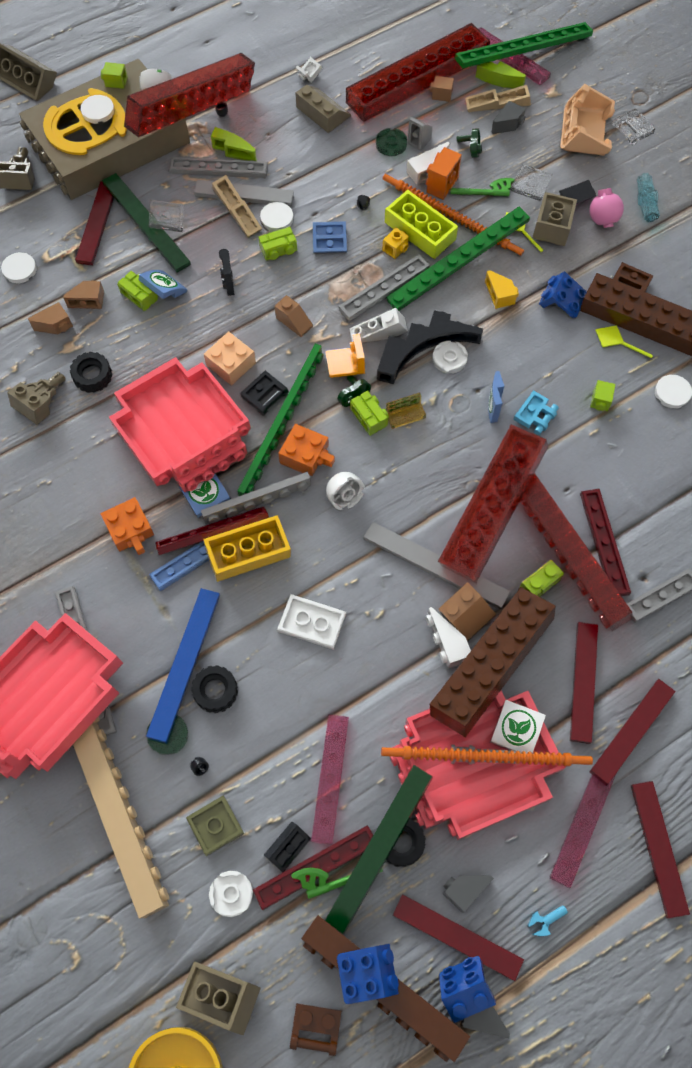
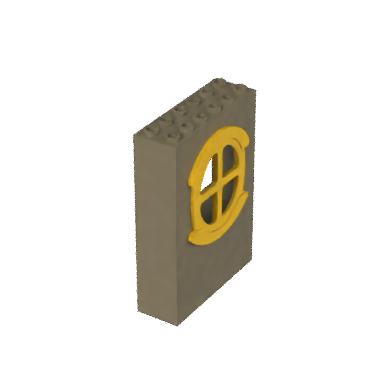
M139 58L125 64L128 78L124 89L105 87L104 80L99 76L19 113L21 118L19 123L22 129L26 131L24 136L27 142H31L34 152L39 153L38 156L41 162L46 163L45 166L50 174L53 173L56 184L61 185L60 188L63 194L68 195L71 200L98 188L100 181L115 173L121 177L190 143L186 118L169 96L159 102H155L146 97L141 91L139 76L147 68ZM93 95L107 96L114 105L111 126L102 135H97L91 126L93 123L86 121L81 113V104L85 99ZM75 118L80 120L78 123L63 130L57 129L58 126ZM82 128H85L92 137L90 141L73 142L64 138Z

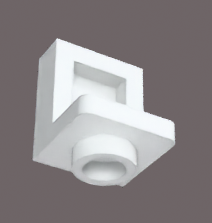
M310 57L302 68L297 65L296 69L299 72L298 76L303 81L308 80L312 83L323 67Z

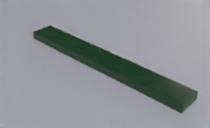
M117 173L102 180L103 185L176 273L191 265L190 260Z
M413 765L325 919L327 923L342 934L348 929L433 779L432 775L416 765Z

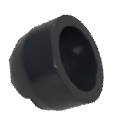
M224 102L216 104V113L220 117H225L228 113L227 104Z
M359 195L357 197L358 208L361 210L367 209L370 205V198L366 195Z
M195 757V760L190 763V768L196 776H201L207 772L209 764L204 758Z

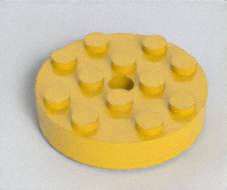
M173 1027L155 1033L144 1041L135 1052L129 1068H223L217 1049L205 1035L191 1028Z

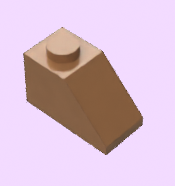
M82 281L64 294L63 298L67 308L102 309L104 290L101 281Z
M286 295L275 305L276 319L300 337L313 327L312 322L301 306Z
M59 302L28 318L34 331L58 335L73 327L69 316Z

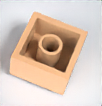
M229 331L204 353L206 366L231 386L256 364L254 351Z

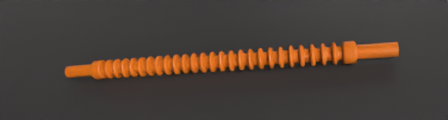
M384 174L382 179L395 186L396 190L402 191V193L409 190L435 210L437 209L438 212L441 211V214H445V217L449 216V219L453 218V221L461 222V225H465V228L469 227V230L473 229V232L477 231V234L487 228H483V225H479V222L475 223V220L471 221V218L467 219V216L463 217V214H459V211L455 212V209L452 210L451 207L448 208L447 205L440 204V201H436L435 198L432 199L431 196L428 197V194L424 195V192L416 191V188H412L408 183L405 184L402 180L398 181ZM508 238L497 243V245H501V248L509 249L520 256L524 253V249L511 243V240Z
M411 746L381 748V756L403 757L404 760H410L411 757L416 760L419 757L420 760L425 758L427 761L429 758L433 761L436 758L438 761H441L443 758L444 761L450 759L451 762L454 759L457 762L460 759L463 762L466 760L468 762L472 760L478 762L480 760L481 763L484 760L487 763L490 761L492 763L496 761L502 763L504 761L505 764L508 761L511 764L522 762L523 765L526 762L529 765L532 762L534 765H537L539 762L540 765L545 763L547 766L550 763L553 766L556 763L558 766H561V764L563 766L593 764L592 756H574L571 753H557L556 755L552 752L550 755L549 752L545 754L540 752L538 754L535 751L532 754L529 751L526 754L525 751H522V753L516 751L514 753L512 750L510 753L507 750L502 753L501 750L498 752L492 750L490 752L488 749L486 752L483 749L478 752L477 749L474 751L468 749L466 751L465 748L462 751L459 748L454 751L453 748L450 750L444 748L442 750L440 747L438 750L435 747L430 750L429 747L423 749L422 746L420 749H417L416 746L413 749Z

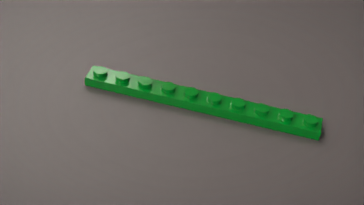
M586 22L459 52L456 53L455 60L462 69L591 37L593 30Z
M520 206L391 293L386 297L387 302L393 308H397L400 311L528 223L530 216Z
M314 344L237 490L238 496L253 492L256 481L261 479L263 467L268 465L272 450H276L280 435L285 433L286 423L292 419L295 406H299L303 391L306 392L308 389L309 379L314 377L317 364H320L323 360L324 354L322 353L321 345Z

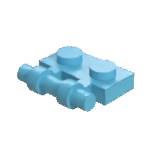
M533 390L513 420L528 429L532 424L536 425L534 433L540 435L542 431L547 429L549 421L555 418L559 407L553 404L550 408L547 406L549 399ZM541 412L545 414L543 419L538 417Z

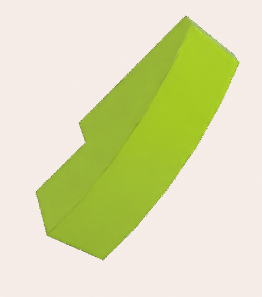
M500 61L498 64L487 62L477 65L475 77L492 85L514 89L524 86L526 75Z
M217 127L214 128L211 134L213 149L225 151L226 157L245 161H257L256 150L251 144L234 133Z

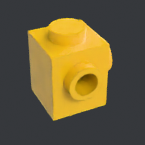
M398 228L393 229L383 239L382 251L396 259L401 253L407 251L409 236Z

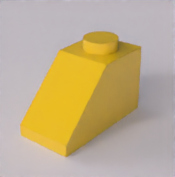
M491 270L487 271L485 284L495 309L515 305L519 292L518 288L514 286L513 281Z

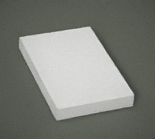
M290 594L277 631L334 650L346 612Z

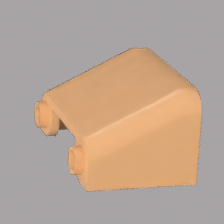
M584 84L565 105L560 148L568 152L601 156L608 154L612 149V141L609 139L604 140L605 123L615 112V101Z

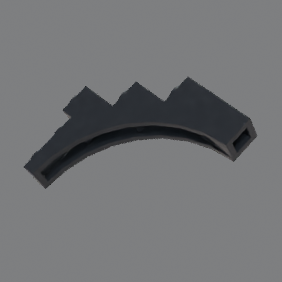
M434 310L429 327L411 323L406 340L400 337H388L377 369V380L394 384L399 372L407 362L420 352L441 342L451 341L480 344L483 328L463 324L459 321H451V314Z

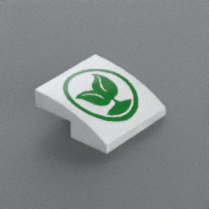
M505 700L491 743L509 750L519 751L520 753L522 751H525L526 754L529 751L533 753L546 715Z

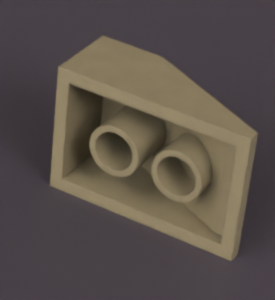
M545 192L532 238L565 246L571 229L577 199Z
M194 961L176 1008L244 1036L261 988Z

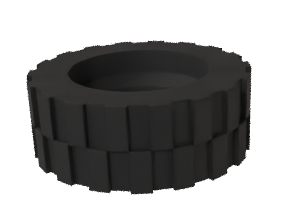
M85 352L72 361L70 374L74 384L81 391L95 393L96 391L103 390L111 382L112 370L105 356L97 352ZM95 365L100 369L99 375L95 378L86 379L83 377V370L89 366Z
M218 665L203 668L201 672L196 674L192 682L191 691L194 700L201 709L209 713L226 711L225 709L232 706V703L236 700V695H238V686L234 676L225 667L222 668ZM220 680L223 682L225 691L220 698L211 699L205 694V686L209 681Z
M412 818L409 819L403 830L412 838L411 848L404 853H399L392 849L386 860L387 863L393 864L396 867H407L414 864L421 857L425 849L426 838L423 833L424 831L420 828L419 823L413 821Z

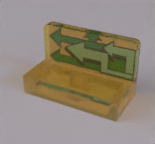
M420 393L386 403V411L389 415L388 421L392 429L426 418V413L421 404Z

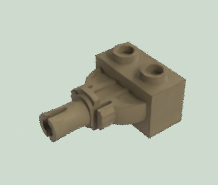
M19 147L17 155L11 157L8 162L0 161V188L32 190L35 178L31 163H29L30 161L27 158V148Z
M57 372L49 380L40 379L38 382L26 385L20 382L7 392L10 406L38 425L50 415L49 405L51 404L52 397L56 395L55 388L66 381L64 375Z

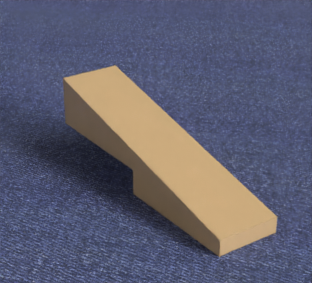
M527 85L496 93V89L465 98L468 112L503 109L508 101L519 106H531Z
M227 175L212 183L213 190L248 238L262 230V227L245 201L241 199Z

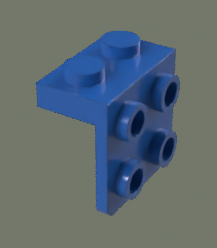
M564 271L557 276H552L548 280V286L541 294L542 298L539 305L545 308L556 303L571 318H576L581 310L580 308L587 291Z
M390 944L338 954L337 963L343 998L346 1004L381 999L399 994V982L395 975L394 955L390 949Z
M479 956L469 957L462 963L453 967H446L440 972L441 1000L453 1023L496 1005V1000L485 980L482 960Z

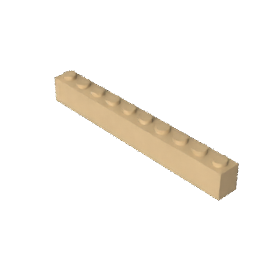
M98 716L75 741L73 746L138 918H147L169 906L167 901L169 900V895L166 888L162 887L159 881L161 874L152 863V851L149 846L145 845L143 840L145 837L144 831L136 822L137 813L134 807L129 804L127 799L129 798L128 790L121 784V772L118 767L114 766L112 761L114 755L112 750L107 748L105 743L107 737L103 729H100L98 725L100 721Z

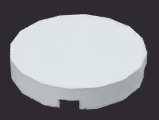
M93 95L83 101L81 113L83 118L90 123L99 124L98 122L100 121L104 123L112 118L114 105L107 96Z
M273 202L264 206L261 210L260 220L265 229L274 232L291 226L293 223V212L288 205L281 202Z
M18 252L6 257L1 269L6 279L12 283L20 284L29 281V278L35 275L37 267L31 255Z
M444 341L435 347L432 361L438 370L453 374L465 367L468 353L462 344Z
M667 375L658 381L655 387V396L661 401L660 403L663 406L678 409L689 402L692 396V387L683 377Z
M227 871L221 873L210 886V904L222 916H239L249 908L252 902L253 889L251 882L240 872Z

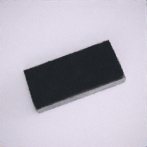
M589 180L559 191L560 196L577 199L576 204L596 197V193Z
M291 822L266 851L264 856L281 872H284L310 841L311 837L297 824Z

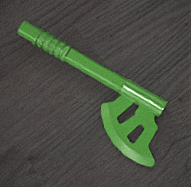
M501 178L495 180L489 185L492 189L450 188V194L509 196L511 183H514L515 179Z
M304 868L291 875L292 878L301 881L303 889H307L308 899L345 886L350 877L349 875L326 883V879L329 876L328 873L318 868ZM306 875H309V882H306ZM316 876L319 877V886L317 887L315 885Z

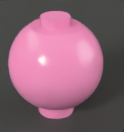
M611 188L598 190V196L590 204L591 219L597 225H603V228L613 227V223L618 222L623 215L624 204L622 199L617 194L612 193Z

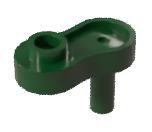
M479 128L472 129L471 134L456 137L457 143L471 141L470 153L472 158H477L482 153Z
M353 375L347 376V380L352 386L343 389L338 394V402L342 406L348 407L350 406L351 399L360 396L366 391L370 392L371 385L365 379L357 380Z

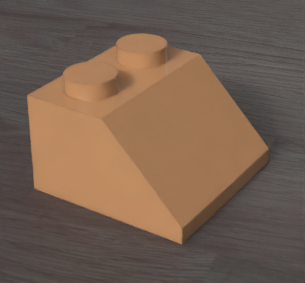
M468 582L439 608L440 613L463 634L467 641L496 616V613Z

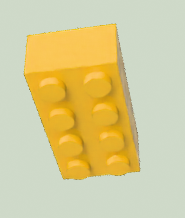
M278 515L203 539L217 582L291 557V548Z

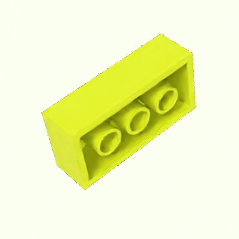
M409 190L405 191L385 209V223L393 229L398 228L404 231L409 236L411 243L433 259L439 256L457 238L458 226Z

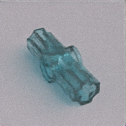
M643 173L637 178L639 191L638 205L642 206L644 220L653 222L660 216L657 204L658 190L654 189L652 176L649 173Z

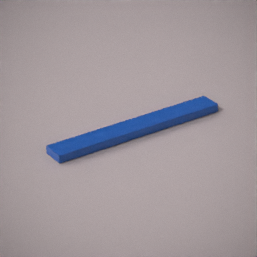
M200 589L146 735L148 739L166 744L168 742L220 598V593Z

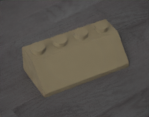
M0 43V80L39 101L53 88L57 72L18 49Z

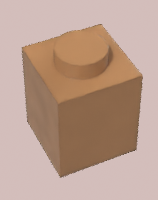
M435 76L434 82H431L430 85L432 100L450 102L454 78Z

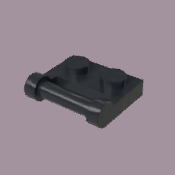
M221 249L219 251V258L222 260L223 268H220L223 289H227L228 296L235 295L229 251Z
M265 370L240 394L244 400L264 416L278 399L289 393V390ZM276 388L277 391L264 404H261L260 401Z

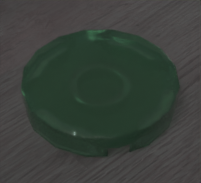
M386 128L377 134L376 148L380 153L387 156H397L406 150L407 136L403 131L396 128L394 130Z
M177 715L167 744L147 738L148 744L155 752L161 755L175 754L185 746L188 740V728L184 720Z

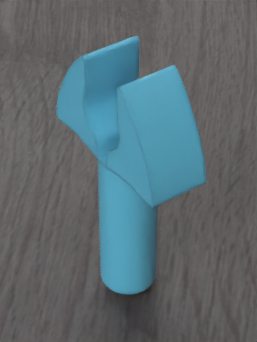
M562 905L544 917L540 916L538 911L535 912L530 918L528 927L536 922H543L540 931L532 935H550L549 925L566 915L568 911Z

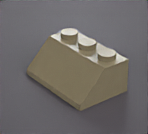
M305 85L295 92L296 108L328 133L351 117L348 111L318 88Z

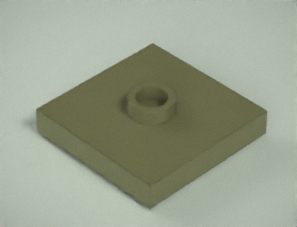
M224 795L186 817L206 857L245 834Z

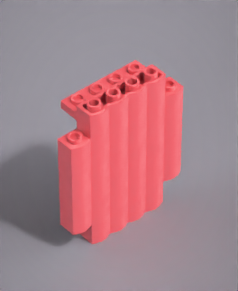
M175 357L114 393L123 409L109 416V419L156 486L167 484L173 477L184 492L193 491L199 483L211 480L215 473L227 470L230 464L243 460L247 454L246 445L241 440V437L247 435L251 429L249 420L203 362L187 371Z
M66 613L49 630H46L35 620L0 656V773L6 778L11 776L17 779L30 764L39 771L43 768L48 772L119 694L107 680L119 669L123 662Z
M500 691L465 738L431 717L430 709L406 718L404 729L408 737L401 739L400 744L392 748L411 746L413 749L416 746L417 749H420L422 746L423 749L429 747L431 750L435 747L438 750L440 747L442 750L444 748L450 750L451 745L456 747H469V745H473L475 749L509 750L491 743L505 700L537 712L539 711L529 691L505 699L502 691ZM543 722L533 753L535 751L538 754L540 752L544 754L549 752L551 755L554 752L557 755L559 752ZM390 757L393 766H398L400 770L398 778L401 785L404 783L413 765L433 776L432 781L416 807L418 813L415 814V818L419 826H423L425 830L449 820L448 830L452 837L456 836L457 840L551 800L553 796L544 778L566 768L563 764L558 766L557 763L554 766L551 763L548 766L545 763L540 765L539 762L537 765H534L533 762L531 765L527 762L524 765L522 762L516 764V762L515 764L475 762V764L469 765L468 762H455V764H451L450 759L444 761L443 758L441 761H438L437 758L434 761L429 758L427 761L425 758L420 760L419 757L416 760L413 757L410 760H404L403 757Z

